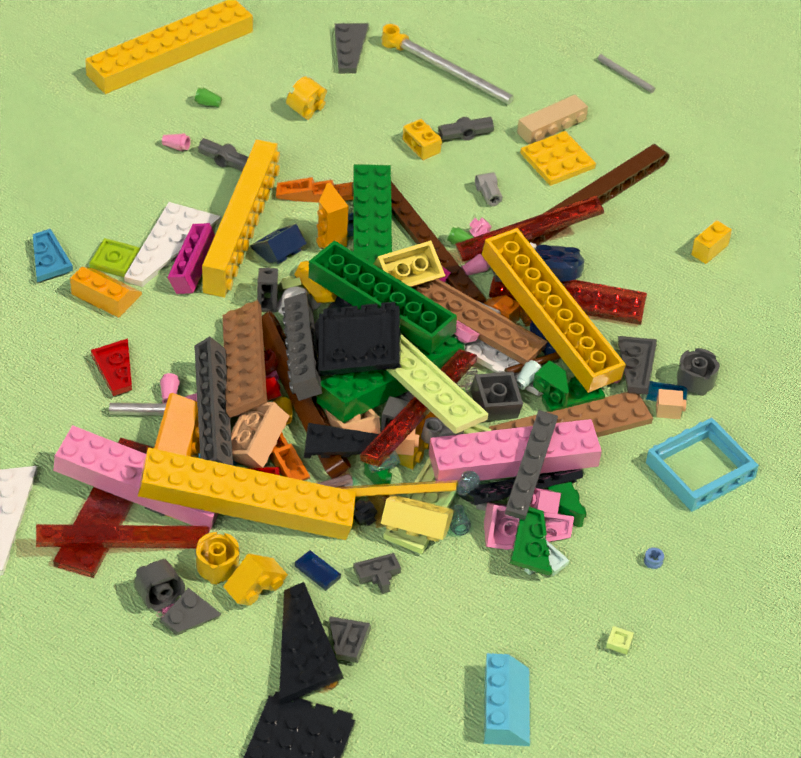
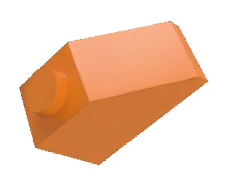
M507 295L490 298L483 303L501 311L502 316L514 323L519 321L521 305Z

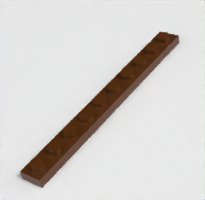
M391 181V211L394 217L417 245L432 241L441 266L450 272L445 280L448 285L476 301L485 303L486 298Z

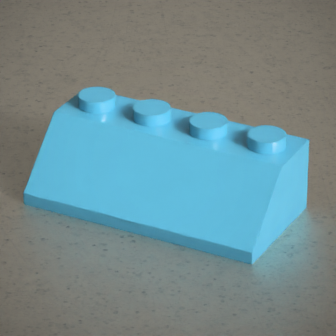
M487 653L484 685V744L530 746L529 668L509 654Z

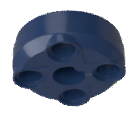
M549 245L536 246L535 251L559 281H571L582 276L584 258L581 256L578 248Z

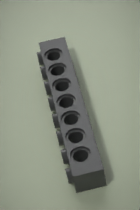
M306 292L284 299L285 307H282L286 336L285 343L287 346L286 354L289 359L287 364L290 370L288 375L291 381L289 386L292 394L296 393L299 401L322 394L321 378L318 371L319 361L313 309Z
M209 336L194 345L200 459L233 466L230 417L226 413V351L223 346Z

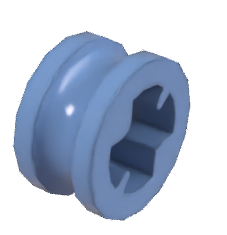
M649 548L645 553V565L651 569H658L662 566L664 560L663 551L659 548Z

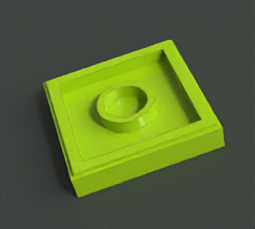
M104 238L89 266L99 271L124 277L139 253L140 247Z

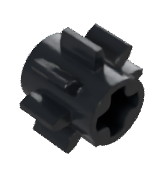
M359 500L354 504L353 518L358 525L364 523V525L370 526L376 521L374 517L378 512L370 501L365 503L364 500Z

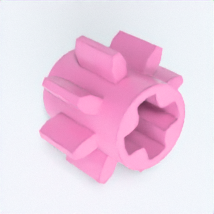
M483 217L480 220L474 218L470 223L472 228L469 232L478 240L482 237L487 239L492 234L490 231L492 226Z

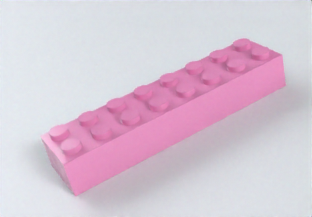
M592 419L556 423L540 473L599 467L602 450ZM533 426L430 438L429 457L435 480H458V483L517 476Z
M72 425L55 455L53 471L210 532L218 513L138 497L145 453Z

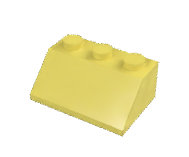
M432 241L378 256L374 262L375 266L410 287L445 277Z
M393 494L386 499L381 524L386 525V529L398 531V529L406 530L408 535L419 536V534L426 535L428 540L439 542V539L443 540L446 537L455 510Z

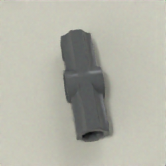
M491 116L473 120L469 117H461L456 123L438 126V133L442 141L460 137L468 141L477 134L494 131Z
M203 138L198 146L199 153L213 158L220 167L229 165L243 171L248 160V156L238 153L235 147L228 143L222 146Z

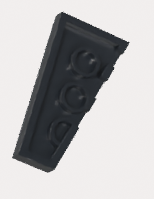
M308 423L303 458H311V455H320L321 458H330V455H341L344 458L354 454H359L361 457H387L390 436Z

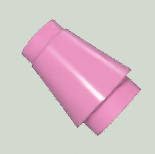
M185 133L163 135L162 145L182 152L190 147V136H187Z
M478 254L461 266V268L468 276L486 272L490 265L481 254Z
M167 373L160 379L163 403H167L169 393L177 394L180 381L175 374Z

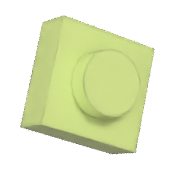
M288 276L283 278L278 284L279 292H284L290 287H300L302 285L300 277Z
M613 626L606 648L627 654L634 633Z

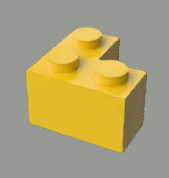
M247 554L223 587L238 604L251 606L257 601L263 589L271 591L279 589L288 574L274 558Z

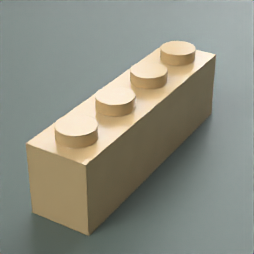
M572 95L519 119L517 133L530 145L585 121L588 106L576 95Z

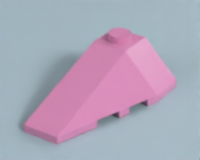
M487 502L484 518L486 547L505 550L513 548L519 519L505 515L507 505ZM544 512L547 531L546 540L548 542L571 538L573 516Z

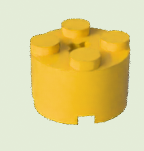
M304 76L294 84L293 88L295 90L293 93L289 92L286 99V104L291 109L309 120L316 110L320 111L325 106L326 102L324 99L327 90L313 79Z
M208 533L201 537L197 543V571L204 579L209 580L211 584H219L222 581L228 580L239 566V544L230 534Z

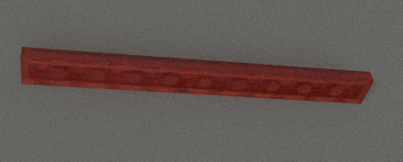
M459 349L440 370L456 384L477 362V355ZM414 397L361 453L360 461L380 467L431 411Z

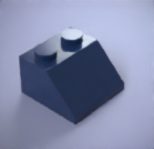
M297 224L276 229L251 244L250 247L268 263L277 262L279 264L287 260V255H294L302 250L301 247L307 243Z

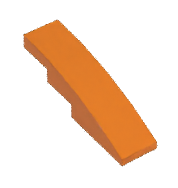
M313 177L277 183L276 197L284 200L316 203L319 202L326 184L331 183L344 201L353 200V182L334 185L333 179L314 182Z
M281 432L277 444L269 455L270 460L275 467H279V472L284 477L302 481L309 479L310 475L292 443L288 444Z

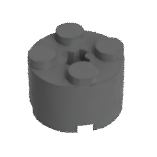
M695 348V351L691 352L689 350L685 351L681 355L677 385L700 396L706 395L716 384L720 367L716 356L702 348Z
M160 559L147 566H141L136 570L137 576L134 580V588L149 609L162 611L163 608L175 603L178 596H181L185 591L183 580L166 559Z

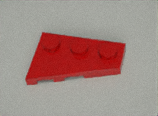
M128 338L92 349L91 356L112 395L116 396L131 391L132 381Z

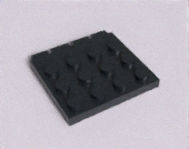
M396 302L381 303V308H378L377 303L361 305V310H358V306L341 307V312H338V308L323 309V314H319L318 371L320 376L401 368L400 308L396 306Z
M276 691L274 696H269L243 758H343L355 726L353 713L338 709L337 713L333 714V707L316 703L315 708H311L313 702L301 698L281 705L279 692Z

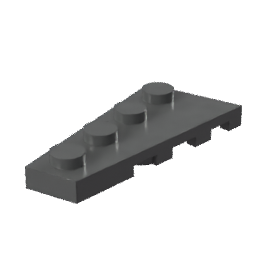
M335 23L338 74H353L357 72L369 23Z
M618 336L620 356L626 364L624 376L628 393L648 395L657 339Z

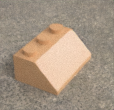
M267 402L241 413L231 432L233 461L249 468H263L268 461L272 449L277 444L282 430L286 426L289 415L275 402Z

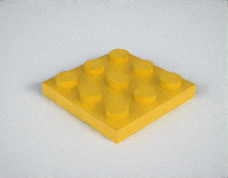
M566 131L520 149V154L550 186L595 169L596 166L595 161Z

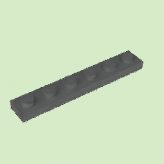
M538 410L505 509V515L522 520L526 519L558 415Z

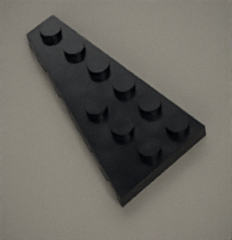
M574 469L540 473L536 488L542 489L568 482L575 483L577 479L583 478L582 470ZM516 478L461 487L458 491V496L472 505L503 500L506 497H510Z
M305 582L284 590L279 701L281 705L344 679Z

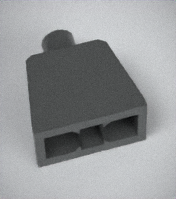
M259 268L257 300L261 305V312L271 311L277 313L278 269ZM271 293V298H265L264 294Z

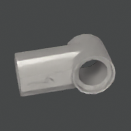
M492 172L476 175V189L482 192L486 203L493 207L502 202V195L497 186L496 174Z
M430 417L425 420L421 438L425 443L430 444V438L463 434L464 430L455 434L440 419Z

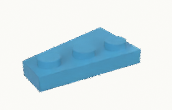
M51 229L33 234L37 282L73 271L72 263Z

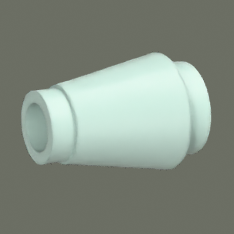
M530 360L524 364L516 380L519 389L524 390L534 381L535 373L541 368L537 362Z

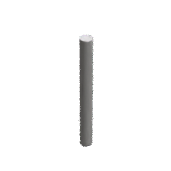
M602 54L598 56V61L650 93L655 91V87Z

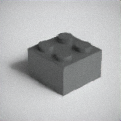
M514 373L475 374L470 391L473 400L488 413V420L486 421L518 418L523 401Z

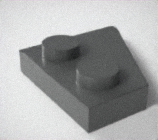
M188 588L161 618L160 623L175 635H180L187 632L190 628L195 629L202 626L205 622L219 619L221 613Z
M330 616L329 621L336 658L338 660L358 663L371 630L370 623Z

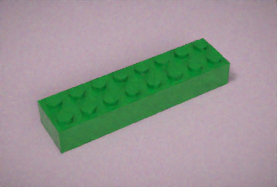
M354 164L353 252L374 264L378 256L392 252L391 165Z
M335 240L309 260L308 278L351 305L358 306L359 310H361V305L377 303L378 308H381V303L396 302V306L400 308L401 334L407 340L430 354L456 332V314Z
M453 336L447 339L432 354L412 343L443 373L463 364L465 345ZM386 369L336 374L321 381L322 394L317 395V403L344 423L359 414L361 415L387 402L389 396L395 398L409 390Z

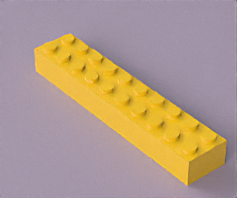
M237 0L223 1L85 58L86 75L104 94H108L252 33L253 15Z
M257 139L254 143L202 265L203 293L225 298L228 290L231 291L233 277H237L238 265L242 264L244 251H247L249 247V238H253L254 226H258L259 214L263 213L265 200L268 201L270 188L273 189L275 176L279 175L280 166L277 163L280 158V152H278L277 143Z
M516 228L485 239L482 251L483 258L589 393L621 380L626 366L624 361L520 230Z
M149 447L143 462L138 497L342 540L347 539L352 528L356 492Z

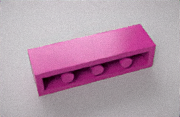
M210 223L192 224L167 277L176 294L194 293L202 275V265L215 237Z

